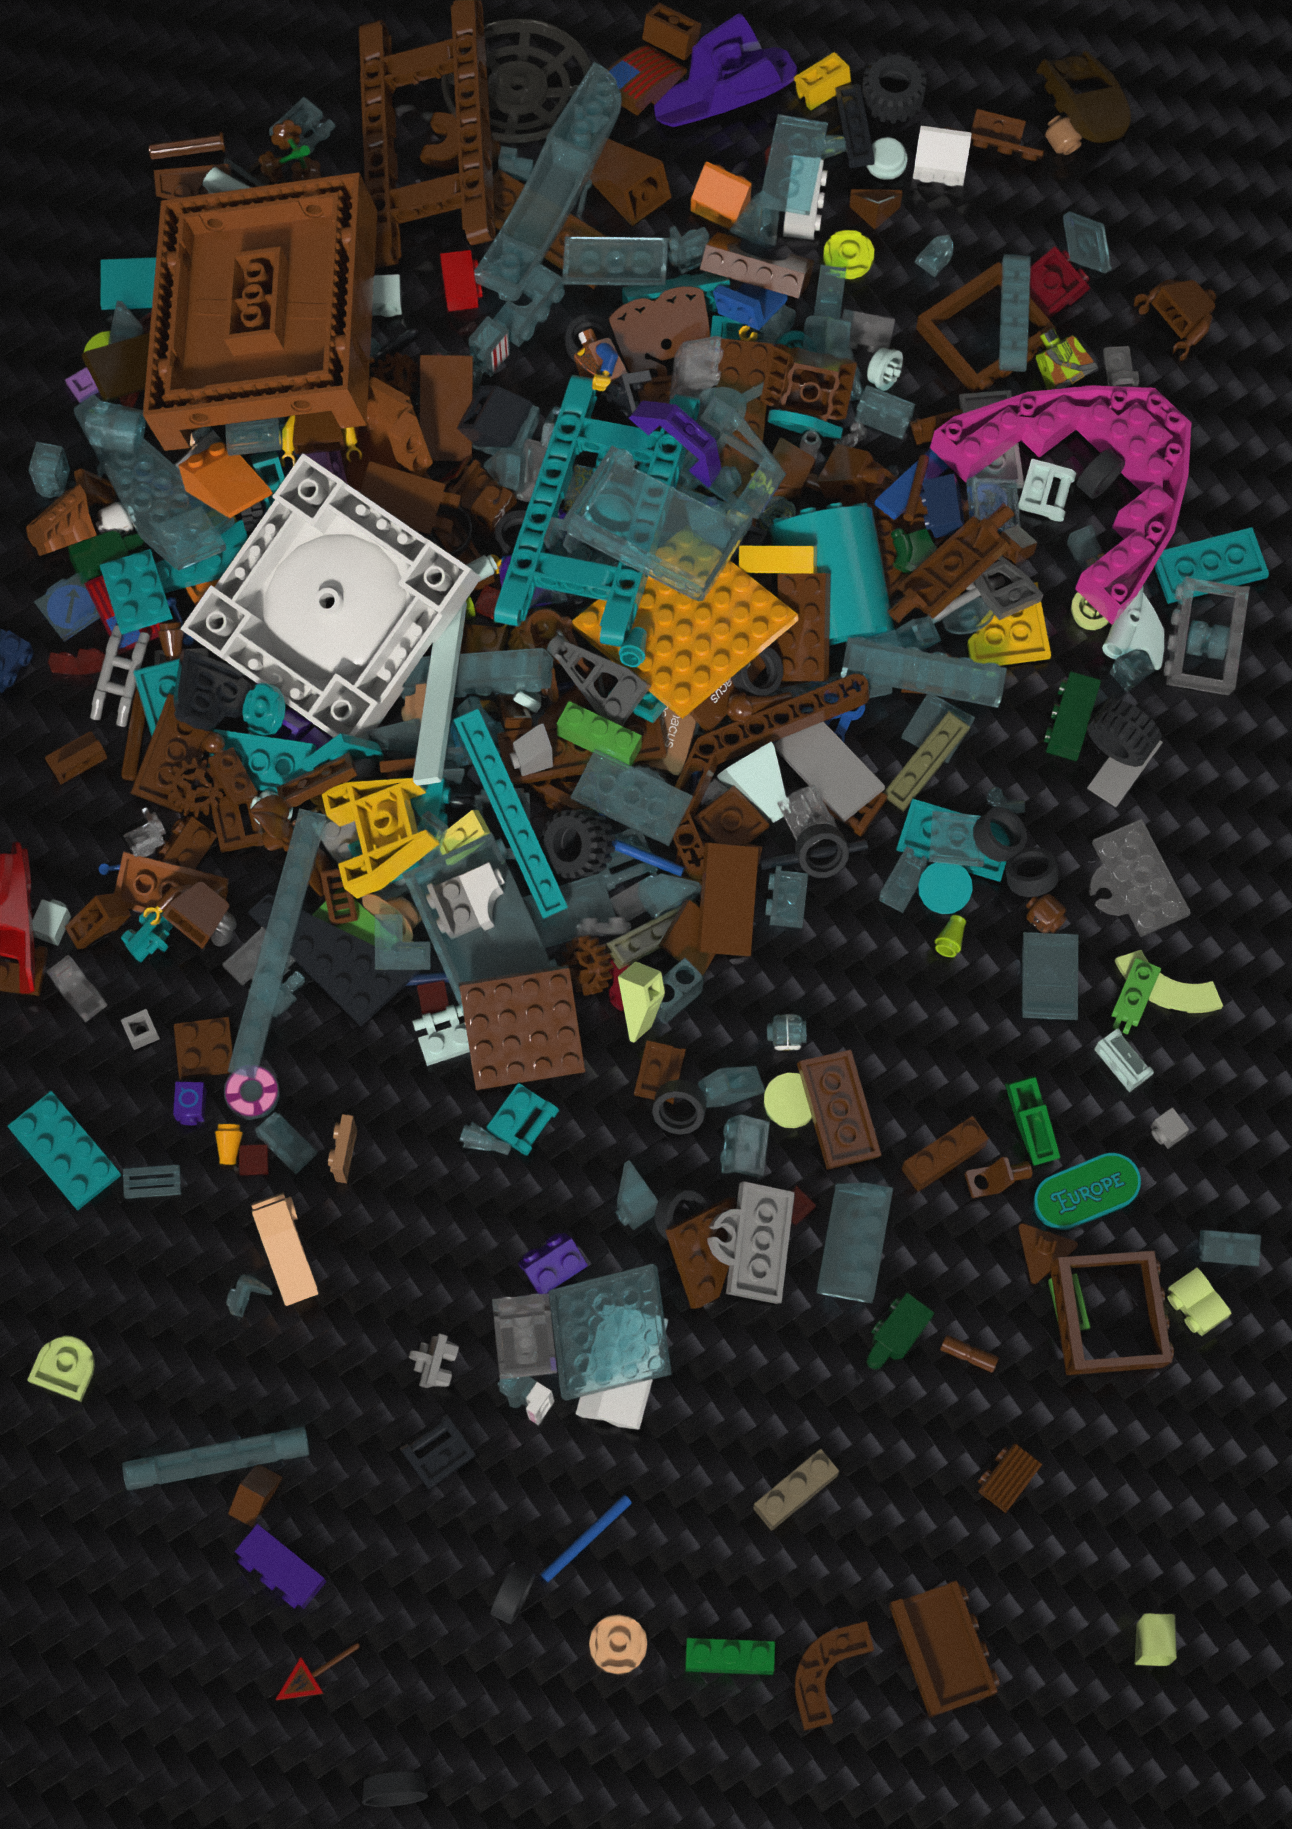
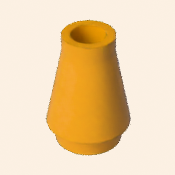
M218 1124V1131H215L220 1158L219 1164H236L243 1132H240V1125Z

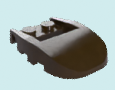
M1086 50L1082 55L1049 62L1047 59H1044L1036 70L1037 73H1043L1048 80L1044 86L1048 94L1053 93L1057 101L1055 107L1059 113L1065 112L1070 117V123L1078 134L1089 141L1097 143L1117 140L1125 135L1131 119L1128 102L1114 75ZM1094 80L1096 83H1102L1105 88L1075 95L1069 85Z

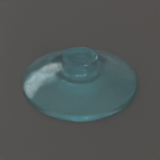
M977 597L951 612L942 621L945 629L951 633L969 634L989 624L994 617V613L982 598Z

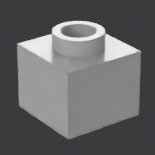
M147 1009L121 1020L134 1050L159 1040ZM140 1029L147 1030L145 1033L137 1035Z
M1173 1108L1155 1119L1151 1126L1153 1129L1152 1134L1159 1144L1164 1143L1167 1149L1184 1138L1189 1131V1128Z

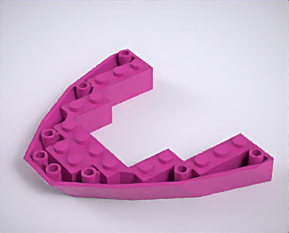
M1083 386L1026 392L957 415L935 430L930 448L965 482L969 481L1021 440L1038 457H1041L1075 430L1100 453L1110 448L1125 462L1121 473L1142 494L1118 512L1112 528L1124 540L1082 572L1075 588L1113 625L1138 595L1174 534L1189 473L1191 422L1155 388Z

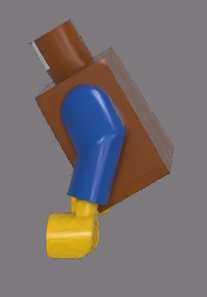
M588 329L578 334L583 348L574 354V359L579 375L593 378L592 389L596 390V392L605 391L606 387L620 375L628 374L611 339L605 338L597 341L593 329Z

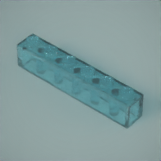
M848 637L840 677L861 674L870 683L998 708L1002 698L1007 668L1000 667L996 663H977L966 657L952 658L941 652L926 653L921 652L920 649L915 647L901 648L889 642L875 643L870 642L864 637Z
M544 648L460 654L454 697H465L467 694L487 696L491 692L513 694L519 690L539 692L541 689L551 688L553 657ZM431 656L422 657L402 685L404 690L400 696L405 699V696L415 694L417 684H427Z

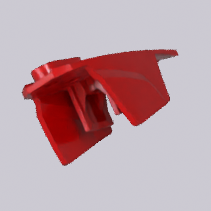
M13 842L11 854H0V956L14 958L19 961L20 993L28 994L35 991L34 937L30 902L31 877L27 849H22L20 842Z

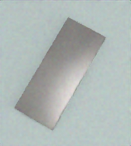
M1159 741L1142 766L1133 767L1125 765L1109 757L1087 789L1117 807L1163 742Z

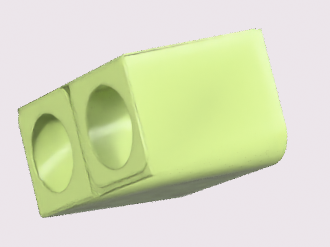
M1144 1614L1137 1622L1135 1665H1170L1177 1658L1175 1615Z

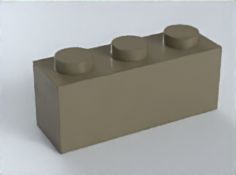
M820 1449L754 1504L753 1509L772 1531L838 1476L839 1470Z

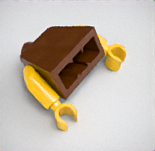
M332 411L290 416L282 429V450L285 451V454L281 457L280 463L283 467H285V457H291L294 466L298 461L296 455L302 453L345 450V446H348L346 457L349 462H351L349 457L351 451H358L360 460L362 453L355 445L357 438L354 427L341 429Z

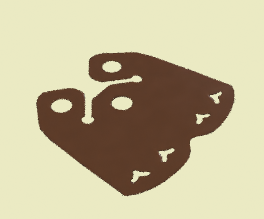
M695 287L672 288L664 291L655 301L646 298L630 301L618 308L609 318L619 349L630 373L653 368L658 372L657 377L667 376L666 367L651 359H645V354L649 353L651 356L662 361L678 356L684 348L686 341H690L691 346L686 349L678 361L679 369L694 377L699 376L703 372L711 354L710 330L703 290ZM689 294L692 296L695 294L696 296L690 301L685 295ZM676 296L674 304L666 301L667 299H673V297ZM645 307L641 314L635 310V308L641 309ZM626 313L625 321L617 319ZM665 338L670 339L672 342V346L668 350H664L661 347V341ZM691 356H696L699 360L698 365L695 367L688 365V358Z

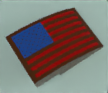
M648 44L623 56L609 67L597 81L601 93L638 116L650 102L655 105L687 72V69Z

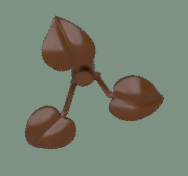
M322 794L310 798L316 806L292 822L288 819L289 808L281 797L269 795L260 799L250 809L249 814L265 830L262 835L265 847L270 851L282 847L286 852L289 850L303 851L299 855L300 869L312 888L319 896H323L324 889L320 872L332 869L329 858L318 847L309 850L307 846L291 845L295 839V832L292 827L314 815L319 810L327 817Z

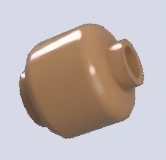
M1059 115L1048 123L1049 128L1045 136L1056 153L1068 155L1077 150L1082 144L1080 141L1083 137L1076 132L1070 123V117L1062 118Z

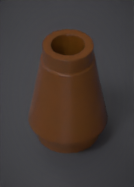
M181 622L160 623V630L157 632L166 661L180 659L184 633L181 630Z

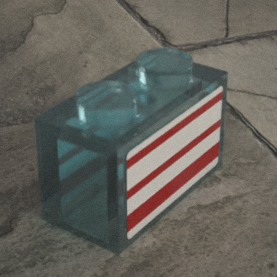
M487 316L469 337L470 356H473V365L490 376L496 372L510 355L509 332L506 325L499 320L494 321Z

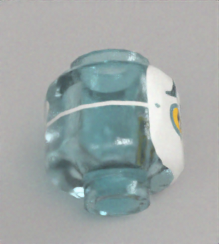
M797 1014L774 1016L773 1024H767V1041H773V1046L776 1050H799L802 1043H806V1021H802L801 1017Z

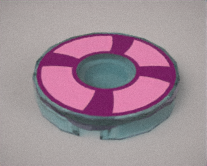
M245 1065L236 1069L228 1077L224 1086V1098L229 1109L236 1116L246 1120H254L267 1116L275 1109L280 1098L279 1085L275 1075L267 1068L259 1065Z

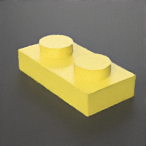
M471 810L436 839L439 840L438 848L446 863H453L491 832L479 810Z

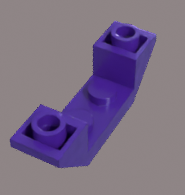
M641 401L629 417L648 436L659 425L697 457L689 472L708 488L712 485L722 470L716 439L676 404Z

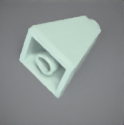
M772 742L717 775L718 779L729 789L732 786L738 788L766 821L771 818L774 823L787 815L785 809L788 808L775 747Z

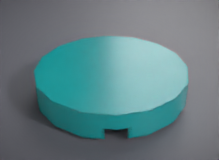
M258 683L255 685L256 688L250 690L246 695L243 704V719L247 722L249 727L246 728L251 734L270 737L282 725L285 716L284 696L275 685Z
M949 860L937 861L929 865L921 874L918 884L919 895L924 905L940 914H951L962 909L970 900L973 890L972 879L967 870L959 863Z

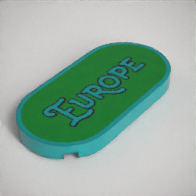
M1106 1153L1042 1181L1034 1197L1035 1213L1042 1223L1048 1227L1056 1228V1230L1065 1231L1083 1225L1129 1205L1140 1190L1141 1177L1139 1170L1129 1158L1117 1153Z

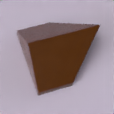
M851 189L850 208L876 229L900 208L902 190Z

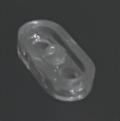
M625 917L608 918L609 923H598L597 918L581 919V924L576 925V935H624L631 931V923L625 922Z

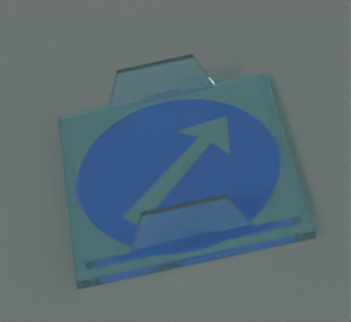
M77 574L67 580H60L48 588L45 595L34 601L64 642L100 618L85 585L80 583Z

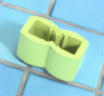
M1195 1268L1172 1284L1167 1290L1169 1293L1167 1298L1170 1304L1176 1310L1180 1309L1187 1317L1185 1318V1323L1193 1333L1198 1332L1203 1336L1231 1314L1225 1302L1214 1291L1209 1281L1198 1268Z

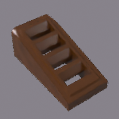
M339 868L321 871L320 875L330 924L337 925L357 921L354 896L347 890L346 892L331 894L330 889L343 887L342 881L330 884L328 881L329 878L341 876ZM348 898V903L333 905L332 900ZM350 908L349 914L335 916L334 911Z

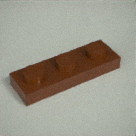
M348 752L277 787L278 796L286 802L289 809L299 806L304 801L316 795H321L327 790L341 783H346L351 778L357 776L354 759Z

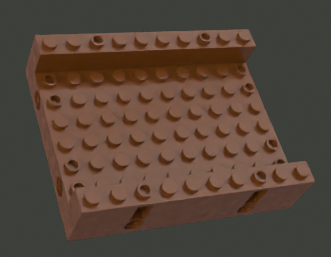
M360 173L161 201L143 417L165 451L190 448L192 428L332 411L341 429L367 425L377 209Z

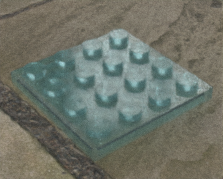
M654 1264L549 1290L561 1398L570 1400L671 1375L658 1270Z

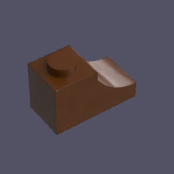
M119 893L96 895L65 926V929L76 948L83 949L104 934L116 931L131 914Z

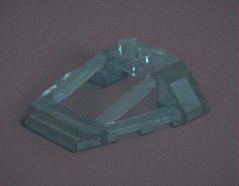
M714 396L700 419L706 422L703 429L716 439L718 454L721 453L727 443L759 464V467L739 498L715 481L708 488L689 472L697 457L688 451L674 497L684 502L759 519L786 473L739 412ZM733 425L754 448L731 434ZM700 484L726 502L692 490Z

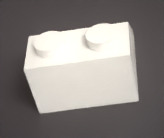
M921 126L913 179H919L922 182H941L949 186H963L971 133Z

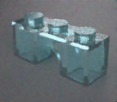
M537 263L523 281L524 294L533 301L529 305L518 306L508 300L493 319L494 331L503 337L507 334V339L520 347L524 340L528 341L532 337L535 326L539 321L543 322L547 318L550 307L554 302L558 303L565 292L563 278L540 263Z

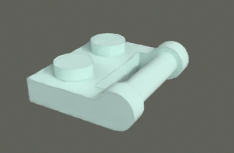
M1031 459L1018 509L1047 516L1054 521H1063L1065 502L1070 484L1075 480L1076 472L1069 468ZM1053 477H1057L1061 481L1054 506L1047 505L1046 502Z

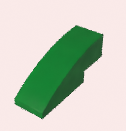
M1030 1076L1006 1083L1005 1086L1033 1166L1059 1159L1060 1155L1046 1104H1043L1036 1077Z

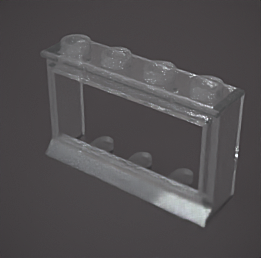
M1186 576L1181 584H1177L1175 599L1179 600L1178 608L1173 610L1171 625H1175L1174 635L1170 634L1167 646V650H1171L1170 660H1166L1164 667V676H1168L1167 685L1224 695L1232 693L1236 687L1250 586L1239 587L1189 578V576ZM1193 591L1234 597L1223 680L1182 673Z

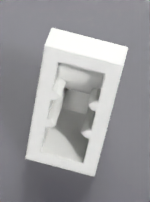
M487 863L459 876L479 924L484 931L495 927L492 918L493 906L496 899L504 894L501 885L505 883L499 868L494 870L490 863Z

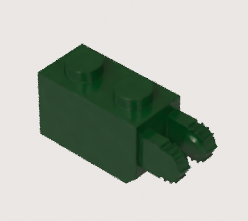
M112 530L68 546L69 557L80 583L84 584L101 576V564L145 551V538L140 534L122 538L120 533Z
M906 1293L903 1299L897 1297L888 1309L891 1315L886 1321L880 1319L872 1330V1333L875 1335L872 1343L875 1346L867 1358V1363L872 1369H880L889 1356L894 1360L902 1359L933 1318L934 1312L908 1293Z

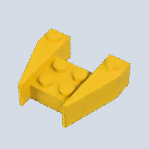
M413 778L346 782L322 794L327 817L339 827L355 821L363 854L339 863L338 866L344 889L357 899L381 890L439 845V840L427 830L418 832L410 799L425 794L426 789L421 785L417 786L413 782Z

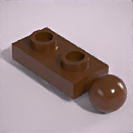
M212 732L206 735L203 741L204 748L207 752L214 754V756L209 757L208 763L232 807L257 797L258 792L234 748L232 747L224 751L225 740L219 733Z

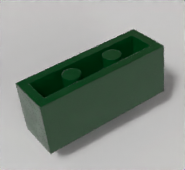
M1071 671L1068 680L1062 679L1058 695H1062V700L1060 704L1055 703L1051 715L1052 719H1056L1054 727L1048 726L1044 742L1048 743L1047 753L1077 761L1101 680Z

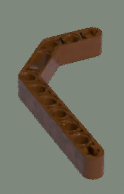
M861 674L849 675L751 715L747 720L737 721L702 735L696 740L664 810L668 829L687 874L692 879L702 880L704 846L693 823V817L699 808L718 764L864 705L870 697L868 680L865 676ZM830 697L838 698V701L835 703L826 702ZM806 707L813 708V711L805 714L801 712ZM786 717L789 719L786 723L779 724L776 722L779 718ZM757 727L764 729L759 734L752 733V730ZM733 737L739 739L735 744L726 743L728 739ZM705 748L714 749L710 754L701 753ZM702 771L703 775L695 793L691 797H683L682 794L692 773ZM675 814L684 815L679 821L671 820ZM685 837L694 838L690 844L681 843ZM695 854L701 864L698 867L695 866L691 857Z

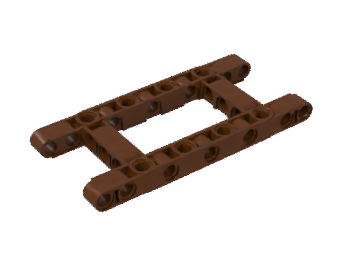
M454 0L451 6L453 39L392 55L391 35L389 36L387 26L383 20L360 25L359 27L365 186L377 209L375 269L398 264L399 258H401L400 223L462 208L463 230L466 232L470 245L495 240L487 64L481 0ZM454 72L459 173L396 189L398 161L394 147L396 118L392 94L396 87L411 83L416 85L419 84V81L434 77L437 79L442 78V75Z

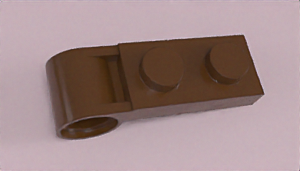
M552 779L547 780L542 785H537L534 782L528 783L529 791L534 796L544 800L547 806L556 813L575 809L597 811V809L553 787Z

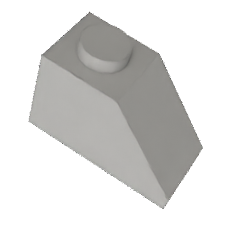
M544 724L536 726L513 742L514 752L510 753V758L514 769L519 768L522 776L553 767L552 747Z

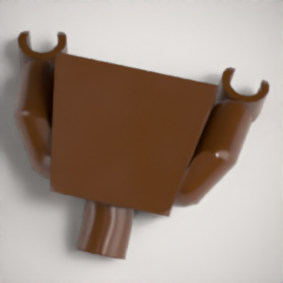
M1168 279L1150 290L1149 295H1137L1134 300V306L1144 303L1145 305L1139 308V314H1146L1152 302V305L1181 339L1186 338L1184 342L1176 343L1173 349V354L1180 348L1185 351L1179 359L1181 361L1188 356L1189 347L1192 344L1195 346L1208 332L1213 320L1211 313L1215 309L1214 302L1216 296L1213 290H1203L1194 280L1183 282Z

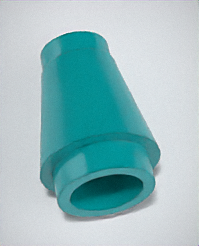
M640 627L633 628L620 648L619 656L624 665L638 667L644 662L647 641L645 629Z

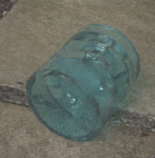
M1192 620L1186 644V654L1201 656L1203 653H1206L1208 658L1223 660L1228 645L1230 627L1217 624L1209 627L1206 622Z

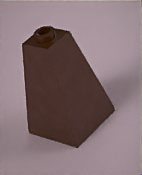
M586 131L568 144L572 162L632 226L672 198L664 165L660 160L590 131Z

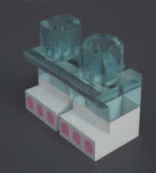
M507 1370L497 1384L500 1387V1392L507 1396L510 1407L517 1408L523 1404L527 1407L526 1411L529 1419L537 1425L540 1424L554 1403L552 1391L524 1373L518 1378Z

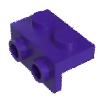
M558 1233L551 1236L546 1241L547 1244L538 1250L532 1249L523 1256V1259L518 1262L520 1268L525 1271L540 1296L545 1295L588 1266L574 1241L566 1233Z

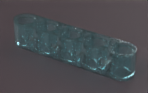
M1004 254L999 370L1026 371L1030 289V256Z

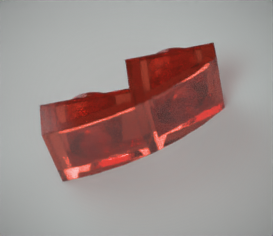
M93 648L88 650L79 649L77 658L66 652H60L59 654L51 652L48 663L52 672L76 675L101 672L105 654Z

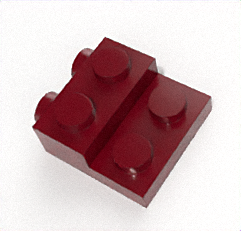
M1056 246L1016 279L1017 283L1048 319L1053 317L1068 303L1072 305L1090 289L1087 284L1090 280L1081 268L1076 271L1071 265L1074 262L1072 257L1065 249L1060 252Z

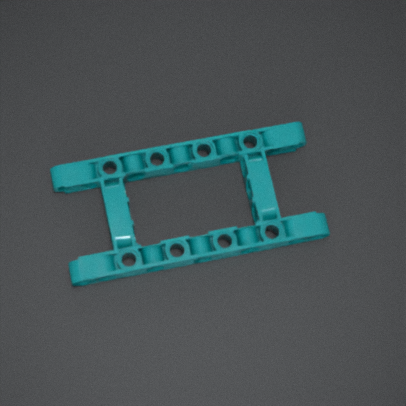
M572 375L494 612V621L519 627L522 621L526 619L536 587L605 600L607 603L600 622V626H602L600 643L622 647L633 627L687 449L663 428H661L660 432L653 431L648 436L637 427L591 419L597 396H595L596 390L592 389L593 378ZM675 394L674 398L670 399L669 404H676L696 422L700 408V399ZM583 450L602 454L603 457L610 455L625 458L629 462L636 460L650 463L618 567L545 553L547 544L551 543L559 519L558 510L561 501L565 499L573 475L572 467L576 455H579Z

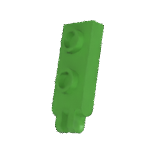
M1138 958L1135 959L1112 1013V1017L1116 1018L1113 1029H1118L1121 1021L1127 1022L1123 1033L1128 1035L1132 1025L1138 1026L1161 971L1160 967Z

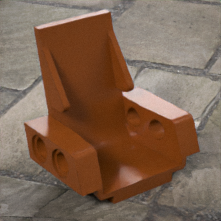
M373 376L369 380L367 425L354 427L357 438L355 445L360 449L362 458L360 460L358 451L353 450L349 454L351 462H349L346 457L348 446H345V450L341 452L347 483L359 493L369 461L420 477L424 475L433 463L410 397Z

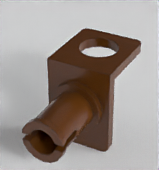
M1005 1156L989 1167L966 1171L965 1177L972 1198L1001 1193L1016 1180L1030 1179L1032 1177V1168L1028 1161L1010 1165L1008 1157ZM977 1175H982L987 1179L988 1186L985 1190H981L975 1185L974 1179Z

